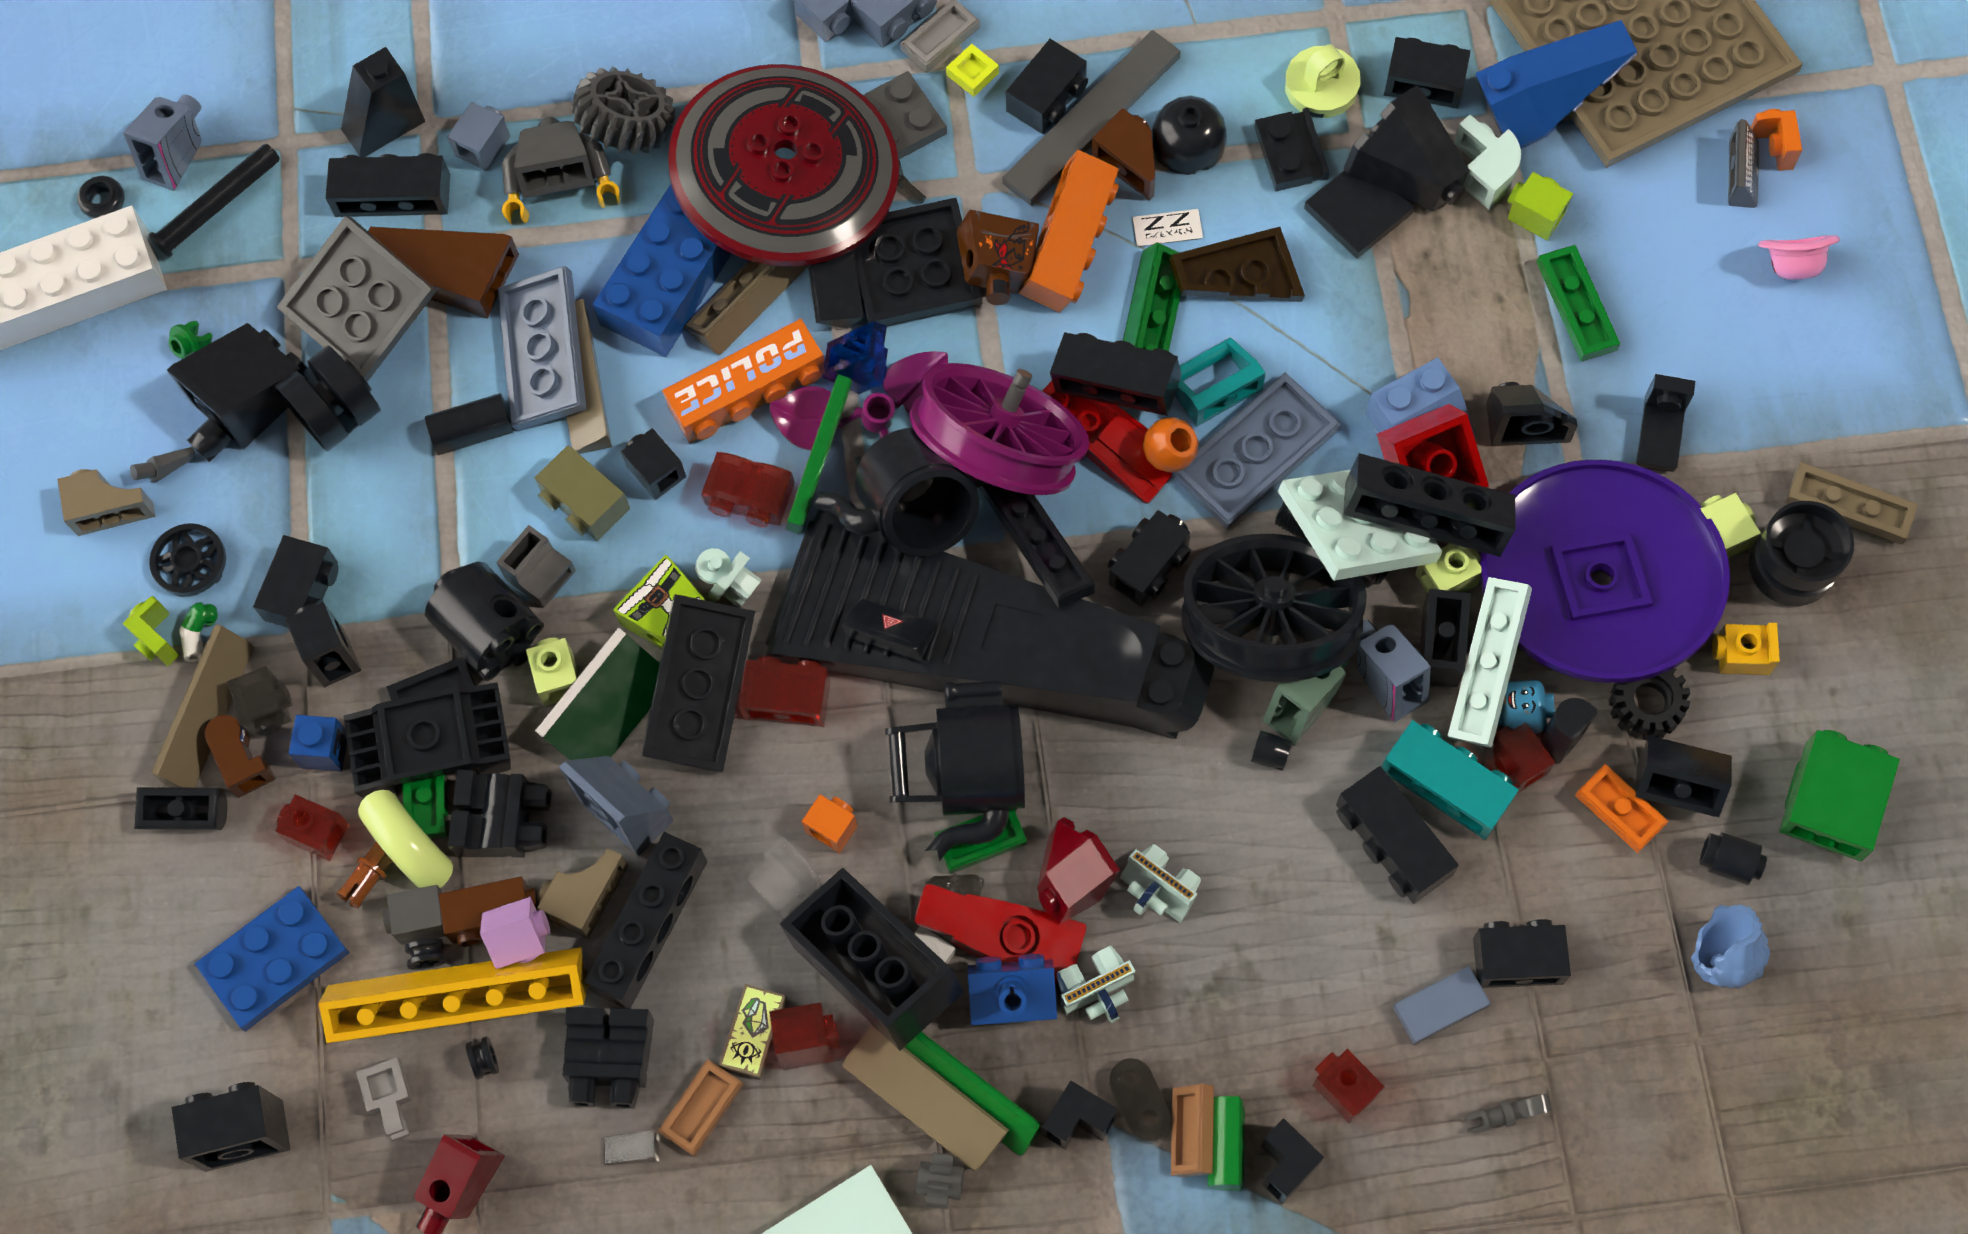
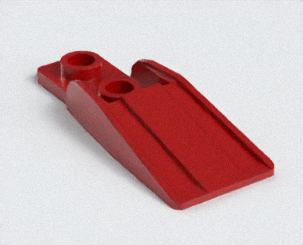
M1052 380L1042 392L1068 409L1084 427L1089 438V448L1085 456L1143 503H1150L1172 477V472L1155 469L1147 460L1143 450V443L1148 428L1114 404L1055 392Z
M932 884L924 886L913 920L917 926L952 937L951 941L955 946L979 958L999 957L1002 963L1019 962L1018 957L1022 955L1042 954L1044 955V960L1053 959L1055 985L1058 986L1057 973L1071 965L1077 964L1087 929L1084 923L1072 919L1059 924L1053 914L1038 909L967 893L962 895Z

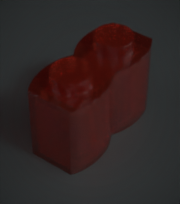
M717 452L701 496L705 505L708 506V510L722 517H730L731 514L746 516L745 520L750 524L766 528L768 524L780 525L795 481L792 472L766 463L753 462L730 453Z

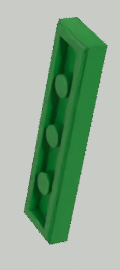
M838 374L787 519L786 530L799 534L804 527L851 389L852 381L845 376Z

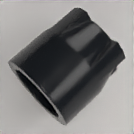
M209 418L187 441L210 462L232 439Z
M1260 730L1251 762L1283 771L1292 741Z

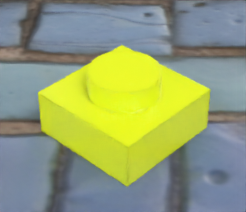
M972 43L946 67V75L973 97L999 74V65Z

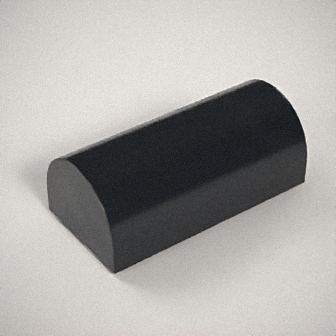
M501 393L425 416L427 429L438 455L513 433L506 404Z
M1570 698L1561 702L1541 735L1540 746L1544 755L1556 765L1560 764L1582 739L1597 715L1596 711L1598 709L1580 698Z
M137 787L134 829L222 830L225 826L227 819V797L222 788Z

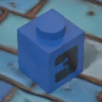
M296 715L288 753L302 769L342 772L347 746L346 729L337 718Z

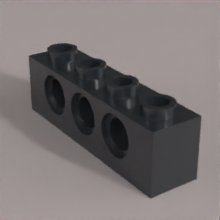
M1361 453L1358 454L1345 481L1343 515L1498 557H1501L1516 529L1515 495Z
M663 832L584 981L592 993L625 1009H631L708 862L701 848L667 832Z

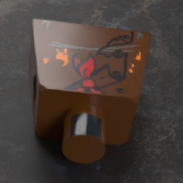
M971 209L957 229V238L965 281L969 285L986 288L988 303L992 305L1008 303L1010 301V293L1018 292L1028 279L1033 264L1039 223Z

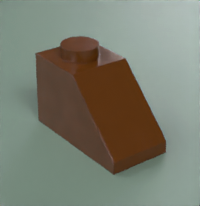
M1122 108L1092 138V156L1119 168L1117 177L1150 201L1154 197L1155 191L1152 131L1142 117L1132 115Z

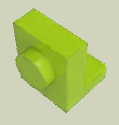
M151 596L145 602L137 604L122 624L138 639L133 646L150 662L158 657L168 667L180 655L154 631L168 617L169 612L154 596Z

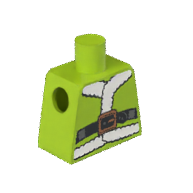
M665 554L620 601L613 611L620 625L663 649L674 594L701 600L705 599Z

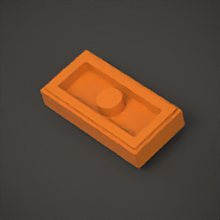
M1604 764L1577 791L1575 796L1638 854L1669 821L1645 799L1635 797L1636 791L1608 765Z

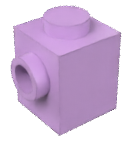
M531 897L482 913L480 935L496 969L516 962L527 963L534 960L538 955L545 953L546 935L550 934V926L543 910H536Z

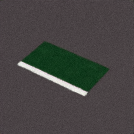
M618 627L535 731L569 760L602 756L612 757L651 707L659 662Z

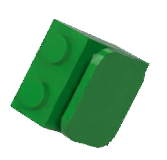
M1816 730L1806 742L1801 760L1795 767L1785 800V813L1779 833L1857 861H1863L1874 850L1900 759L1888 755V751L1882 747L1870 744L1863 746L1848 741L1847 737L1840 732Z

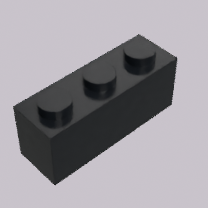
M422 153L418 156L384 154L380 157L346 155L342 158H329L325 199L335 217L448 214L451 174L443 156H436L430 153Z
M1067 332L1063 334L1050 370L1055 392L1165 416L1169 414L1182 376L1178 356L1164 349L1147 350L1135 347L1126 341L1109 342L1097 339L1088 333H1078L1076 335Z
M1381 766L1340 793L1336 804L1338 807L1336 812L1340 821L1348 830L1352 831L1355 829L1364 841L1362 843L1364 851L1375 864L1381 862L1390 874L1388 880L1399 896L1402 898L1407 896L1415 904L1454 875L1459 864Z

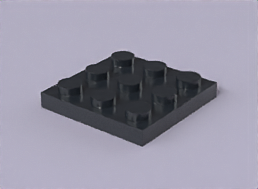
M957 197L888 212L877 230L867 240L854 248L859 287L869 329L983 304L980 287L969 285L964 277L957 238V229L962 223Z

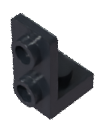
M1655 374L1645 394L1636 459L1638 466L1671 472L1676 470L1679 461L1684 415L1694 396L1696 381Z

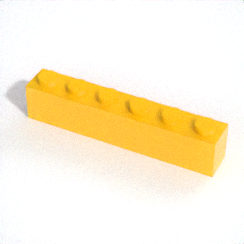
M579 947L546 952L538 955L530 962H516L498 969L495 968L492 961L332 984L327 986L318 1004L326 1043L584 1005L588 987L584 983L586 971L582 949Z

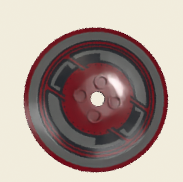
M788 64L758 65L737 70L713 81L696 94L685 106L674 126L669 145L668 167L671 186L676 200L689 221L705 237L722 249L741 258L767 265H812L834 259L853 250L867 240L884 221L894 201L898 185V152L891 130L880 112L864 95L844 81L830 74L803 66ZM787 148L792 150L795 156L791 159L779 158L775 152L778 149Z

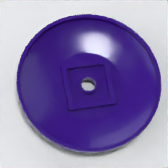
M1579 460L1542 470L1527 478L1509 493L1515 495L1516 529L1501 557L1480 552V579L1483 593H1485L1488 577L1529 584L1531 586L1532 592L1518 647L1527 655L1554 671L1570 677L1601 683L1634 682L1655 677L1681 665L1692 657L1713 634L1722 617L1729 593L1730 570L1728 556L1720 533L1712 519L1705 517L1701 511L1703 507L1679 485L1658 473L1634 464L1612 460ZM1594 571L1606 572L1611 577L1612 582L1607 585L1596 584L1591 579L1590 573Z

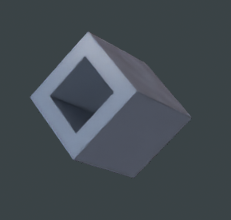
M473 102L469 104L447 136L456 157L485 171L489 169L511 137L502 113L491 106L484 108Z

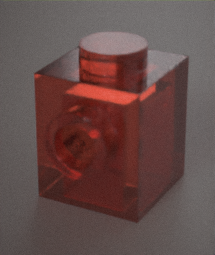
M295 794L291 803L286 804L280 811L277 818L278 827L275 832L287 843L330 861L349 823L339 813Z
M1348 1048L1339 1057L1334 1052H1331L1314 1069L1319 1076L1312 1086L1348 1123H1351L1377 1098L1385 1087Z

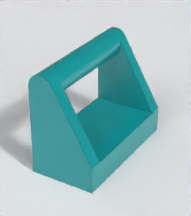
M1230 337L1180 365L1182 376L1175 396L1193 423L1198 427L1263 390L1266 373L1258 361ZM1229 355L1239 368L1238 372L1198 394L1183 382Z

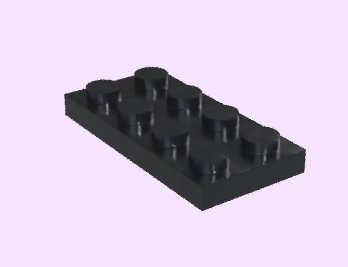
M674 594L641 757L723 772L755 611Z

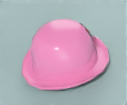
M1824 235L1798 240H1763L1759 242L1758 247L1769 249L1773 270L1779 277L1787 280L1814 278L1821 274L1827 264L1829 246L1838 243L1840 237L1837 235Z

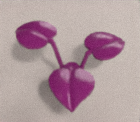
M939 351L922 352L897 361L885 374L883 389L886 394L873 393L869 395L863 403V408H855L853 413L839 421L837 428H842L857 418H861L867 430L879 433L880 438L888 434V429L893 423L895 409L903 404L905 410L910 414L915 400L924 395L922 383L926 373L935 366L948 364V354ZM807 386L796 389L788 395L771 402L770 413L777 429L795 446L805 450H812L831 392L822 387Z

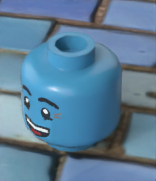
M1539 680L1509 681L1497 726L1503 725L1504 731L1509 735L1542 733L1547 726V718H1551L1555 712L1553 693L1545 694L1544 686Z

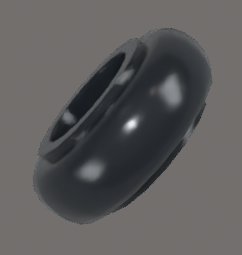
M103 175L92 177L85 181L77 194L79 208L85 215L93 219L120 210L125 201L124 189L121 184L112 177ZM110 192L109 197L104 202L92 203L97 194Z

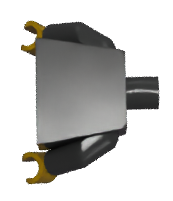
M546 117L540 121L537 127L523 129L520 132L518 144L514 145L503 159L504 194L508 195V200L502 206V213L510 224H512L511 214L517 209H520V217L524 223H527L529 220V211L520 201V194H522L523 198L591 186L594 185V180H598L599 185L596 192L599 205L605 208L602 196L607 192L613 193L616 196L617 204L620 203L619 188L608 177L612 174L602 145L599 142H591L590 135L578 133L573 121L559 122L556 118Z

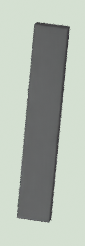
M1151 30L1002 177L1003 185L1031 206L1061 177L1064 166L1078 149L1086 152L1092 146V138L1122 108L1127 111L1180 58L1181 51L1154 30Z

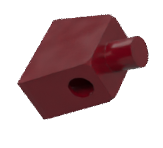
M444 1134L414 1194L416 1201L427 1206L416 1227L425 1234H442L450 1219L468 1218L505 1155L470 1135Z

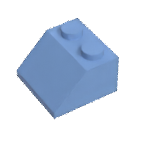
M1438 357L1370 395L1366 415L1378 432L1451 404L1468 414L1471 428L1476 438L1461 389Z

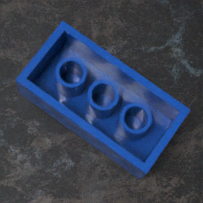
M671 184L593 303L600 326L664 357L668 356L685 329L684 326L690 321L732 254L711 242L689 221L676 200Z

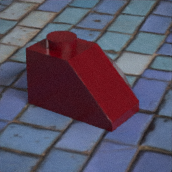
M1066 817L1057 820L1048 837L1037 886L1038 897L1042 907L1047 913L1053 914L1059 924L1099 903L1120 871L1099 837L1089 830H1085L1082 833L1074 830V822Z

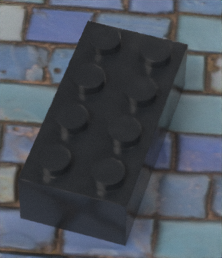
M844 868L840 869L780 923L793 948L899 1051L964 993L952 968Z

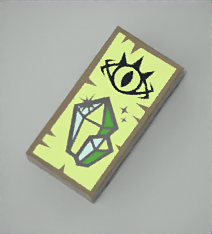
M745 984L719 1062L720 1068L761 1080L787 1000L786 995Z

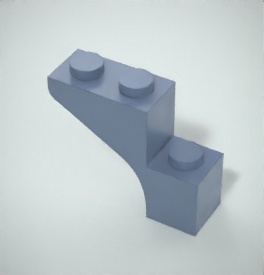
M794 0L796 15L823 41L827 42L834 35L843 33L850 23L854 21L882 48L892 40L901 38L910 25L919 18L928 16L937 4V0Z

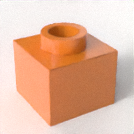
M819 794L801 821L806 834L839 854L858 827L855 815L852 814L854 809L848 803L835 796L829 800Z

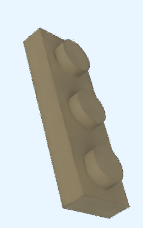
M1802 462L1796 468L1785 500L1787 504L1797 501L1823 503L1841 514L1849 526L1901 545L1908 538L1918 507L1917 503Z

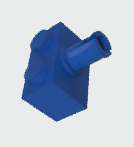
M1027 954L1019 956V962L1002 963L999 957H984L977 959L976 965H968L971 1025L1057 1019L1053 959L1044 960V955Z

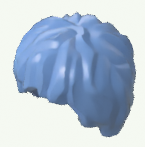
M1719 905L1714 909L1710 921L1699 930L1695 946L1696 951L1691 956V961L1694 963L1696 973L1700 975L1704 982L1721 988L1741 989L1746 984L1762 977L1764 967L1769 960L1770 949L1767 936L1762 929V923L1759 922L1760 918L1756 916L1752 908L1745 907L1744 905L1729 907Z

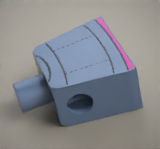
M182 95L177 102L163 97L154 98L123 132L142 180L173 191L178 186L201 145V136L195 122V117L200 112L201 105L192 96Z
M1364 620L1363 633L1357 648V669L1395 723L1428 703L1431 666L1395 625L1389 624L1377 630L1370 620Z

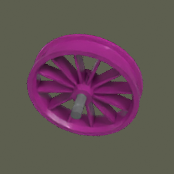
M948 363L935 366L926 373L923 380L922 389L924 395L915 400L910 410V422L916 434L938 456L959 470L981 481L1014 492L1031 495H1052L1065 491L1070 487L1075 478L1076 470L1074 464L1084 458L1089 448L1088 435L1078 419L1055 399L1030 385L1032 374L1023 369H1018L1015 376L1012 377L996 370L971 364Z

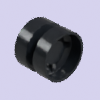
M329 345L307 361L310 370L317 380L316 383L312 385L304 376L294 370L274 386L279 396L300 423L327 452L348 437L347 431L338 417L341 413H344L350 420L361 427L381 411L378 403L371 395L370 391L372 389L364 377L348 359L344 361Z
M1815 501L1790 503L1774 514L1753 545L1749 556L1751 577L1758 589L1775 602L1789 606L1811 604L1827 593L1850 563L1854 552L1853 533L1843 516L1823 503Z

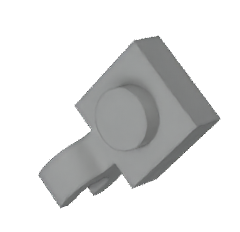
M395 1057L357 1071L356 1074L366 1111L370 1115L381 1112L386 1135H391L393 1141L409 1136V1127L400 1105L412 1101L402 1061Z

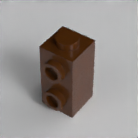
M522 876L438 894L444 935L453 944L458 943V946L461 947L474 946L483 942L480 935L483 912L531 897L536 910L539 911L537 909L539 905L537 902V890L535 887L530 888Z

